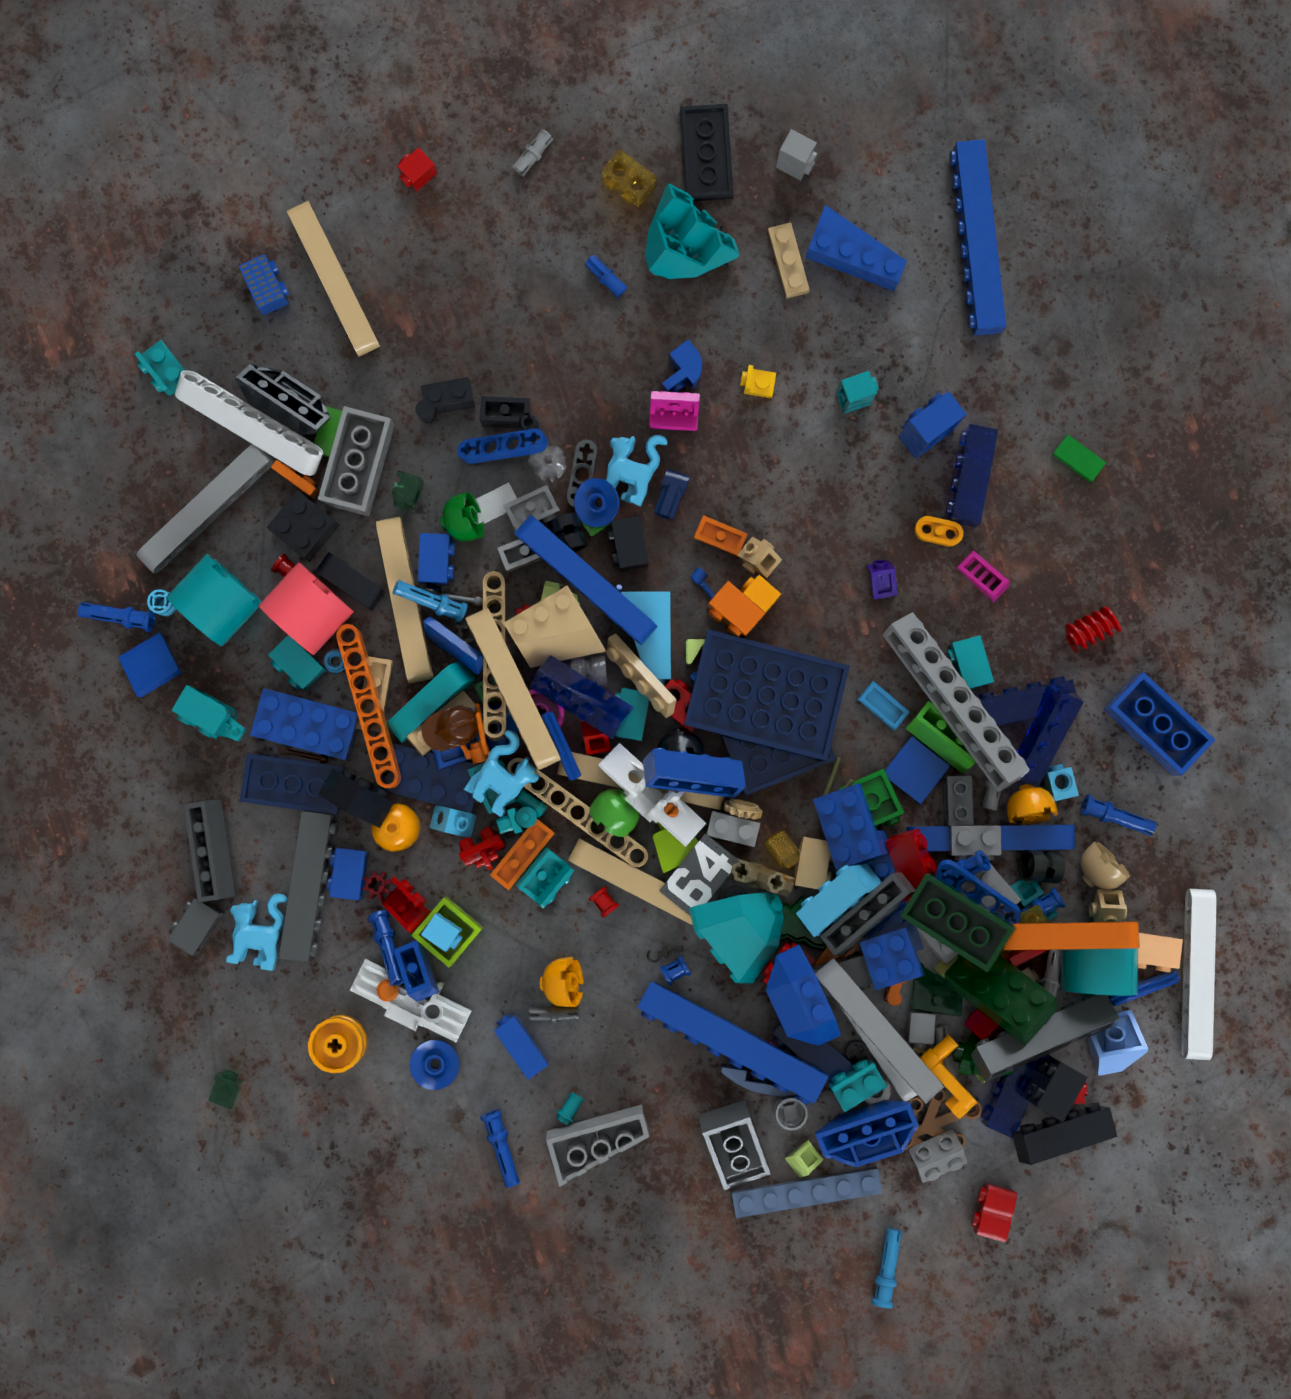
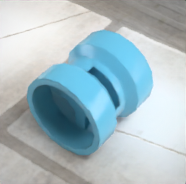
M154 590L148 596V607L154 613L161 616H170L177 610L167 600L166 596L169 592L165 590Z

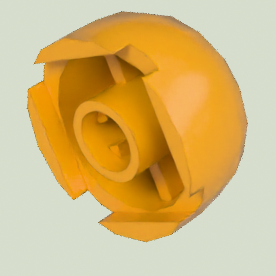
M1034 784L1021 785L1019 787L1020 790L1013 793L1008 800L1007 815L1011 825H1016L1015 821H1022L1023 825L1036 824L1050 820L1049 815L1052 813L1055 817L1058 815L1055 800L1050 792L1040 787H1034Z
M399 803L392 805L380 828L371 824L372 836L375 842L384 850L391 852L405 851L411 847L419 838L421 830L420 819L410 807Z
M564 957L552 961L547 965L543 976L540 978V989L544 992L546 998L556 1006L577 1007L581 1002L583 992H579V984H584L583 973L579 961L573 960L574 957Z

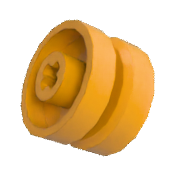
M344 1014L331 1016L319 1023L311 1032L308 1041L309 1056L313 1063L322 1071L332 1074L345 1072L357 1064L364 1056L368 1045L367 1033L363 1025L354 1017ZM336 1039H338L339 1044H342V1047H338L335 1044Z

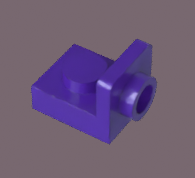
M876 560L873 564L866 565L867 571L870 574L871 593L874 600L898 596L895 568L890 561Z

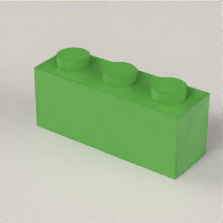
M930 701L918 711L905 728L962 774L975 764V760Z

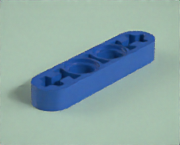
M537 428L464 440L459 444L457 454L467 464L538 454L543 452L548 446V438ZM519 440L518 446L515 449L511 450L508 448L511 441ZM492 443H496V449L491 453H487V447Z
M943 860L938 864L936 877L1009 923L1017 924L1020 922L1021 911L1012 901L956 862ZM951 868L952 875L944 876L943 871ZM965 881H970L975 885V889L971 892H966L961 888V884ZM987 895L995 898L996 903L993 906H985L981 901L982 898ZM1002 903V910H998L1000 904ZM1011 911L1014 912V919L1012 917L1005 919L1004 912L1008 914Z

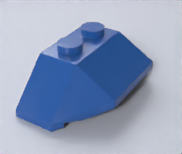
M796 945L776 955L766 992L786 1036L816 1046L841 1036L836 1018L800 945Z
M883 1100L838 1115L815 1132L824 1157L832 1158L853 1167H859L904 1152L919 1124L909 1101Z

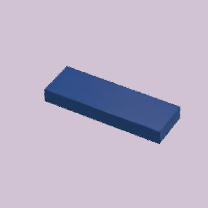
M429 616L423 621L425 636L477 675L483 671V659L480 652Z

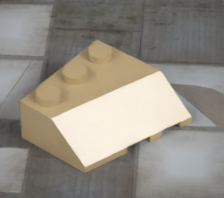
M568 585L504 622L505 627L530 668L606 652Z

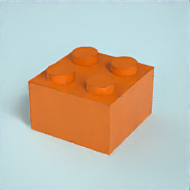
M729 581L712 598L707 607L709 610L708 615L716 623L723 622L727 626L726 631L730 635L744 639L765 615L762 609Z

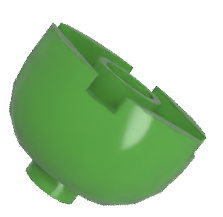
M610 788L601 792L594 799L589 808L590 815L597 825L601 822L607 827L605 829L606 832L615 836L625 837L635 828L640 813L625 800V790Z

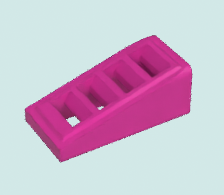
M974 550L957 567V570L993 603L1010 586V581ZM976 560L978 564L969 572L967 569ZM984 568L985 571L976 578L975 575ZM989 575L993 576L985 585L982 583ZM998 581L1000 584L992 592L990 588Z

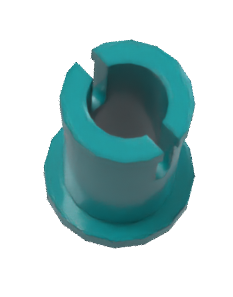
M525 789L515 801L522 807L534 809L538 818H541L548 808L544 801H539Z
M571 1091L561 1110H557L558 1115L556 1118L566 1125L574 1122L573 1117L582 1102H584V1099Z

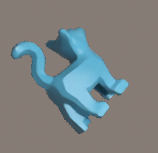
M654 435L648 439L646 453L650 458V462L645 465L628 459L636 443L634 436L630 439L625 437L612 438L610 446L613 450V456L608 464L606 481L611 483L614 488H616L619 482L628 484L629 489L622 494L621 500L641 507L647 495L648 483L660 462L655 446L657 444L667 445V439L661 435Z
M507 730L504 733L510 743L508 745L495 746L490 751L481 770L471 777L464 788L465 791L473 794V798L480 803L486 798L485 792L487 789L491 788L498 793L492 811L500 817L506 814L505 806L519 795L524 785L535 783L539 779V774L529 762V757H525L517 765L513 775L499 764L498 758L500 755H510L519 747V737L512 730Z
M279 893L269 898L267 902L268 913L275 920L272 926L252 924L257 912L258 901L254 900L253 903H241L232 906L230 913L233 915L236 925L232 934L233 953L227 956L226 962L238 964L239 961L243 962L250 948L259 950V955L254 959L253 965H261V969L275 970L278 958L277 944L284 926V916L277 909V904L286 903L288 901L287 896Z

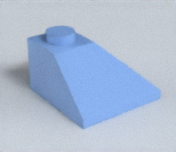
M1132 1010L1117 1012L1120 1019L1113 1027L1087 1038L1090 1057L1098 1076L1121 1072L1148 1052L1147 1044Z

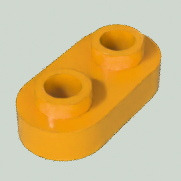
M924 516L916 522L914 527L917 538L925 542L952 547L957 545L963 538L961 525L954 521ZM928 526L930 533H924L922 527ZM946 531H951L954 537L952 539L947 538Z

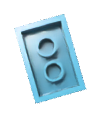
M868 864L843 866L836 872L837 877L832 882L827 881L818 888L819 893L814 898L811 896L801 903L802 908L796 914L813 937L821 936L882 883Z

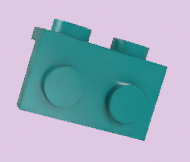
M546 847L515 885L536 901L540 907L544 908L555 899L558 890L570 881L574 869Z

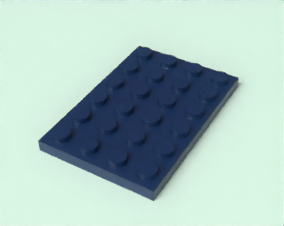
M708 629L684 725L827 761L850 666Z

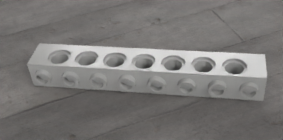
M913 612L892 623L884 632L883 637L999 793L1022 778L1030 770L1025 760L1013 748L1010 740L1002 733L995 720L987 713L981 701L973 694L966 681L953 667L952 662L944 655L937 642L924 628L923 623Z

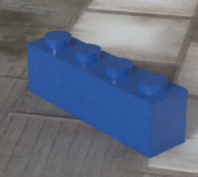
M656 748L652 749L643 760L646 787L735 798L746 787L742 761L733 760L730 757L719 758L711 757L708 754L697 755L689 754L686 751L675 752Z

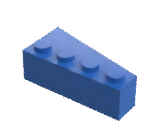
M826 205L805 257L895 291L907 260Z

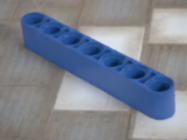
M529 515L514 532L525 545L640 645L658 627L647 615L532 515Z
M1075 825L1001 826V850L1075 849ZM950 826L906 827V832L917 828L920 829L921 834L926 837L928 851H950Z

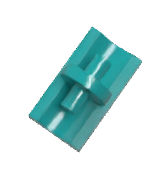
M522 807L519 810L512 808L507 810V816L496 819L500 833L514 830V833L518 834L524 832V828H530L536 823L537 813L531 807Z

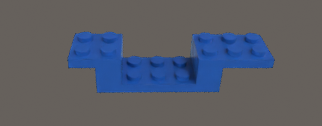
M860 783L813 799L836 870L841 869L845 865L868 864L881 882L892 873H896L885 841L888 840L885 830L876 831ZM907 901L867 935V940L860 942L875 990L924 976L917 954L918 950L924 949L918 929L900 917L908 903Z

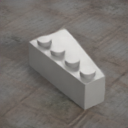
M641 1104L548 1130L546 1142L559 1187L566 1184L570 1179L586 1173L588 1169L595 1165L604 1163L611 1156L649 1137V1128Z

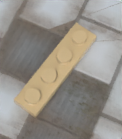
M617 634L610 636L606 649L608 658L621 668L626 678L632 680L638 691L651 701L656 711H660L665 718L674 714L675 697Z

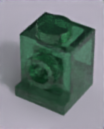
M398 470L397 476L400 481H396L392 489V495L394 496L393 506L406 511L408 507L415 509L424 482L420 477Z

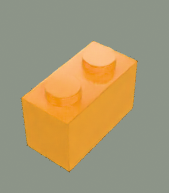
M760 575L755 579L750 577L740 590L762 609L765 614L781 595L778 590Z

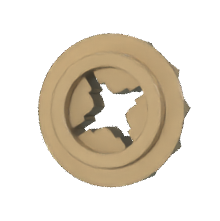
M730 799V801L724 802V810L731 813V815L752 820L759 819L762 816L763 811L752 802L741 799Z

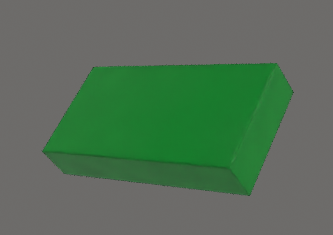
M1068 434L1052 454L1089 483L1093 482L1107 463Z

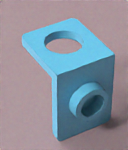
M435 805L430 828L466 838L471 837L476 815ZM442 812L443 820L441 824L438 825L437 819L439 814Z

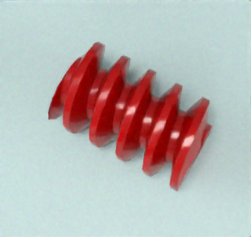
M1104 606L1100 608L1099 612L1093 611L1090 616H1083L1082 620L1077 619L1073 624H1066L1065 635L1070 648L1075 653H1078L1077 645L1087 649L1086 641H1089L1093 646L1096 644V636L1100 641H1103L1104 632L1109 637H1112V628L1118 633L1122 629L1114 613Z

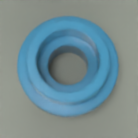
M332 649L325 654L323 662L328 671L340 673L345 670L340 649ZM335 657L340 658V664L334 666L332 663Z

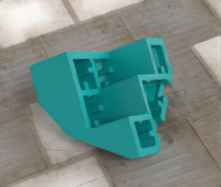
M669 183L665 187L648 230L645 258L649 271L656 276L661 275L667 279L693 278L736 259L740 254L735 240L728 233L719 231L715 227L717 222L705 210L700 212L693 204L694 199L687 192Z
M763 892L737 895L689 908L694 932L700 939L705 938L711 945L709 951L720 964L725 963L730 969L729 976L735 983H753L779 946L784 915L782 912L783 905L777 894Z

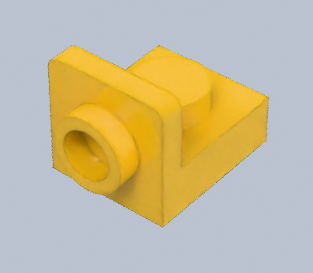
M749 365L747 372H742L740 386H745L744 394L772 398L776 373L753 369V365Z

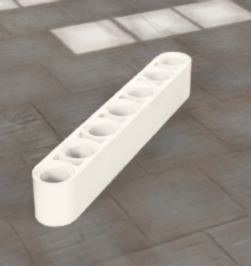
M188 370L180 373L175 391V396L180 401L296 471L308 476L316 474L323 455V450L319 446L198 373Z
M1187 889L1185 894L1181 1051L1184 1059L1211 1060L1213 1054L1216 893L1214 890Z

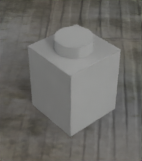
M907 1010L905 1040L912 1043V1047L926 1048L927 1044H934L936 1014L928 1011Z

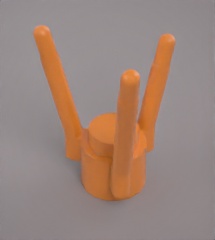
M479 703L475 704L480 741L469 744L471 748L469 750L465 744L460 746L466 760L472 758L473 764L486 761L490 753L486 742Z

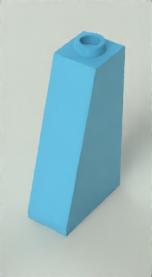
M621 592L658 626L642 645L635 640L634 642L639 659L663 685H666V681L671 680L670 592Z

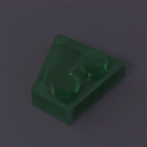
M921 963L924 976L913 979L911 1010L962 1016L963 998L947 986L945 978L939 974H934Z

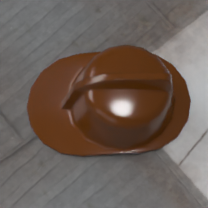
M462 705L453 706L432 714L425 720L422 727V737L426 745L437 751H446L467 744L474 740L478 734L476 714L470 708Z

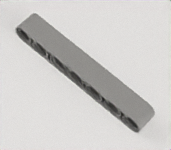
M251 444L143 545L136 556L153 574L161 571L270 469L275 462V458Z
M833 958L815 973L819 982L925 1104L944 1088L942 1083Z

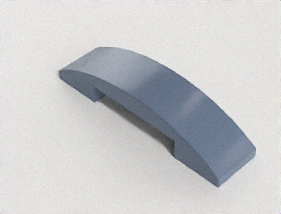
M721 1064V1072L734 1083L746 1089L775 1096L796 1095V1093L787 1090L786 1093L778 1090L773 1086L774 1082L746 1078L747 1071L744 1067L740 1069L736 1066Z

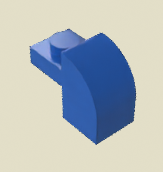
M688 339L669 353V361L676 368L677 372L662 383L663 391L679 393L686 387V382L691 389H694L701 378L702 359L697 349Z

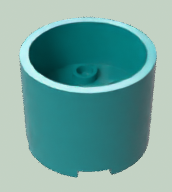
M208 553L166 596L167 600L188 621L222 647L259 608L258 605L262 602L235 575L216 559L213 560Z
M1138 948L1061 949L1060 990L1096 995H1137Z

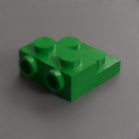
M884 769L853 782L852 785L858 783L862 785L876 831H878L877 826L884 823L889 827L901 821L899 817L904 814V811Z

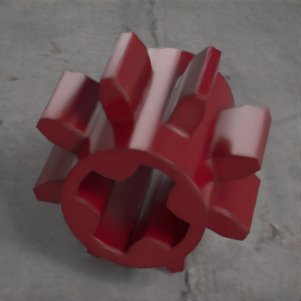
M372 870L371 877L363 878L367 882L362 890L370 892L368 895L369 899L372 900L377 895L378 899L383 901L384 894H392L389 890V885L393 884V882L385 879L387 877L386 872L383 871L378 876V873ZM377 881L382 882V885L379 886V891L373 889V886L377 885Z

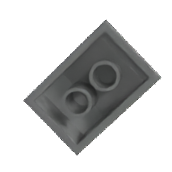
M745 1100L698 1115L702 1134L724 1190L771 1175Z

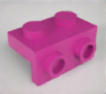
M651 391L649 427L651 429L696 431L698 429L700 394Z

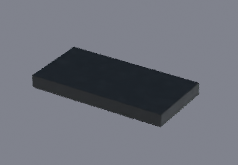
M728 104L680 106L685 192L694 199L693 201L733 199Z

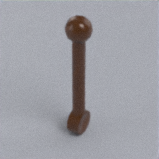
M280 746L278 749L280 755L300 756L319 760L323 764L328 762L327 755L322 754L318 756L290 750L286 746Z

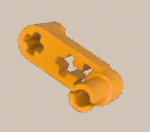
M947 1034L933 1049H928L920 1059L953 1094L944 1103L955 1116L961 1119L978 1101L943 1065V1060L955 1048L959 1047L955 1040Z

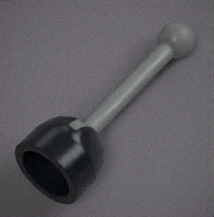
M433 584L426 585L425 591L438 596L444 595L438 586ZM445 594L451 600L470 602L476 606L483 604L481 597L469 598Z

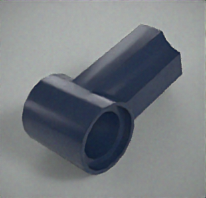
M667 468L654 514L665 519H674L681 496H684L690 476Z

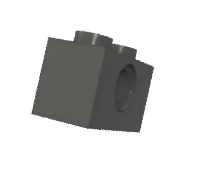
M972 776L942 777L944 826L974 825Z

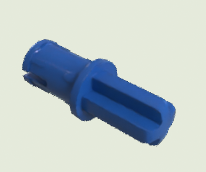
M595 255L590 256L585 262V266L600 280L599 283H603L616 298L625 292L628 286L613 273V269L609 270Z

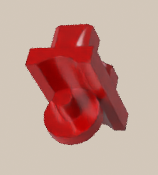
M489 826L479 832L483 842L475 845L471 837L459 841L461 851L459 857L467 867L475 864L478 869L486 865L490 871L494 869L492 861L499 858L497 852L506 848L501 837Z

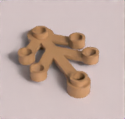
M943 1089L941 1090V1098L935 1099L933 1097L930 1100L922 1124L914 1132L905 1150L925 1142L917 1137L924 1134L936 1137L947 1132L940 1127L959 1119L952 1111L936 1117L941 1102L946 1098ZM915 1096L909 1102L919 1101V1107L913 1109L915 1116H917V1113L923 1109V1102L919 1097ZM978 1102L974 1106V1110L967 1112L963 1117L972 1120L977 1119L982 1113L981 1104ZM955 1132L956 1136L962 1138L961 1145L964 1147L966 1143L965 1137L961 1133Z

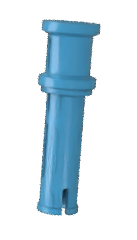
M399 579L393 588L392 594L433 609L436 615H445L455 619V622L458 624L465 616L467 603L462 602L460 604L455 602L445 594L438 596Z
M886 1228L879 1275L875 1277V1283L877 1284L875 1297L871 1299V1304L882 1308L890 1309L894 1306L892 1296L894 1287L897 1286L895 1270L902 1231L898 1229Z

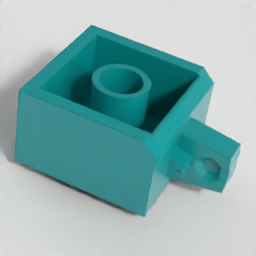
M186 685L171 710L178 714L177 720L186 725L199 726L197 731L209 738L217 739L219 736L240 741L247 730L236 721L238 715L235 709L206 692Z

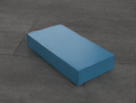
M874 681L869 684L857 699L893 731L897 729L910 713Z

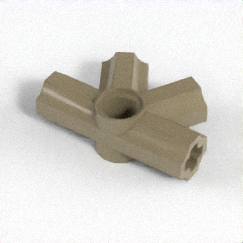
M738 859L739 862L733 864L731 873L728 876L729 878L762 891L767 890L789 897L795 877L771 870V867L753 861L747 862Z

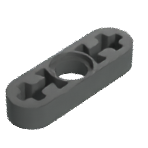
M587 439L580 441L575 449L567 493L568 504L573 509H575L574 499L571 497L575 496L578 489L573 487V484L580 486L585 482L576 479V471L581 468L586 469L589 472L587 480L593 479L597 446L593 441ZM585 446H590V450L593 451V454L590 453L587 457V463H592L591 466L586 463L577 464L578 460L583 462V452H580V449H585Z

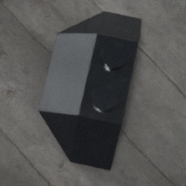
M250 364L235 378L249 405L299 435L316 434L330 420L323 397L283 370L257 367V365Z

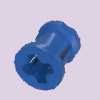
M681 955L678 956V960L669 965L660 966L669 986L673 985V981L685 975H691Z

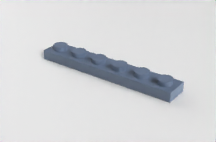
M872 1167L731 1192L735 1216L740 1218L882 1194L878 1168Z

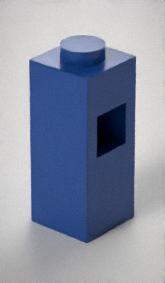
M507 1014L496 1022L498 1027L495 1028L494 1032L528 1080L549 1065L548 1059L516 1014L512 1017Z

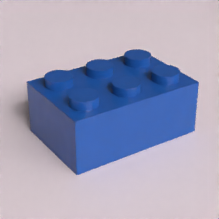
M949 391L943 396L941 393H938L928 401L924 410L919 407L908 416L909 418L901 427L902 432L898 437L914 458L917 459L952 433L967 414Z

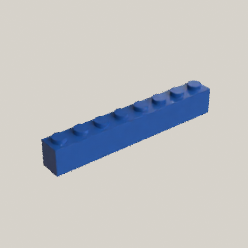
M985 139L956 142L953 150L950 151L949 160L950 165L954 166L955 172L952 175L953 189H957L955 211L959 212L960 220L957 223L958 235H962L963 244H960V256L965 259L963 280L967 282L968 290L965 292L966 305H970L971 314H968V326L972 328L973 336L1002 333L1006 328V317Z
M655 981L650 982L637 1007L642 1010L641 1015L651 1021L657 1018L664 1022L663 1027L673 1033H676L677 1030L686 1034L684 1038L691 1043L698 1045L701 1042L707 1045L706 1050L718 1057L721 1054L729 1057L728 1062L740 1069L744 1065L752 1070L750 1074L763 1081L765 1077L774 1082L773 1086L785 1093L787 1090L796 1093L795 1098L807 1105L810 1102L815 1104L829 1077V1074Z

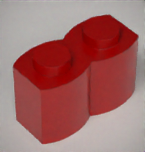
M985 1182L984 1187L979 1188L977 1202L980 1203L978 1212H974L971 1219V1227H974L973 1231L977 1235L1006 1242L1018 1193L1015 1190Z

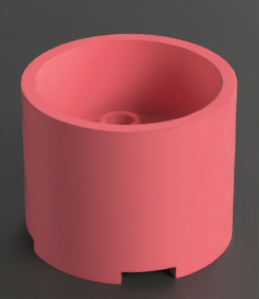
M301 563L295 565L258 605L283 631L312 655L319 651L354 612Z

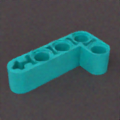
M459 661L448 665L387 722L388 728L401 743L405 742L411 732L423 724L429 716L443 708L453 697L469 688L477 678L468 667Z

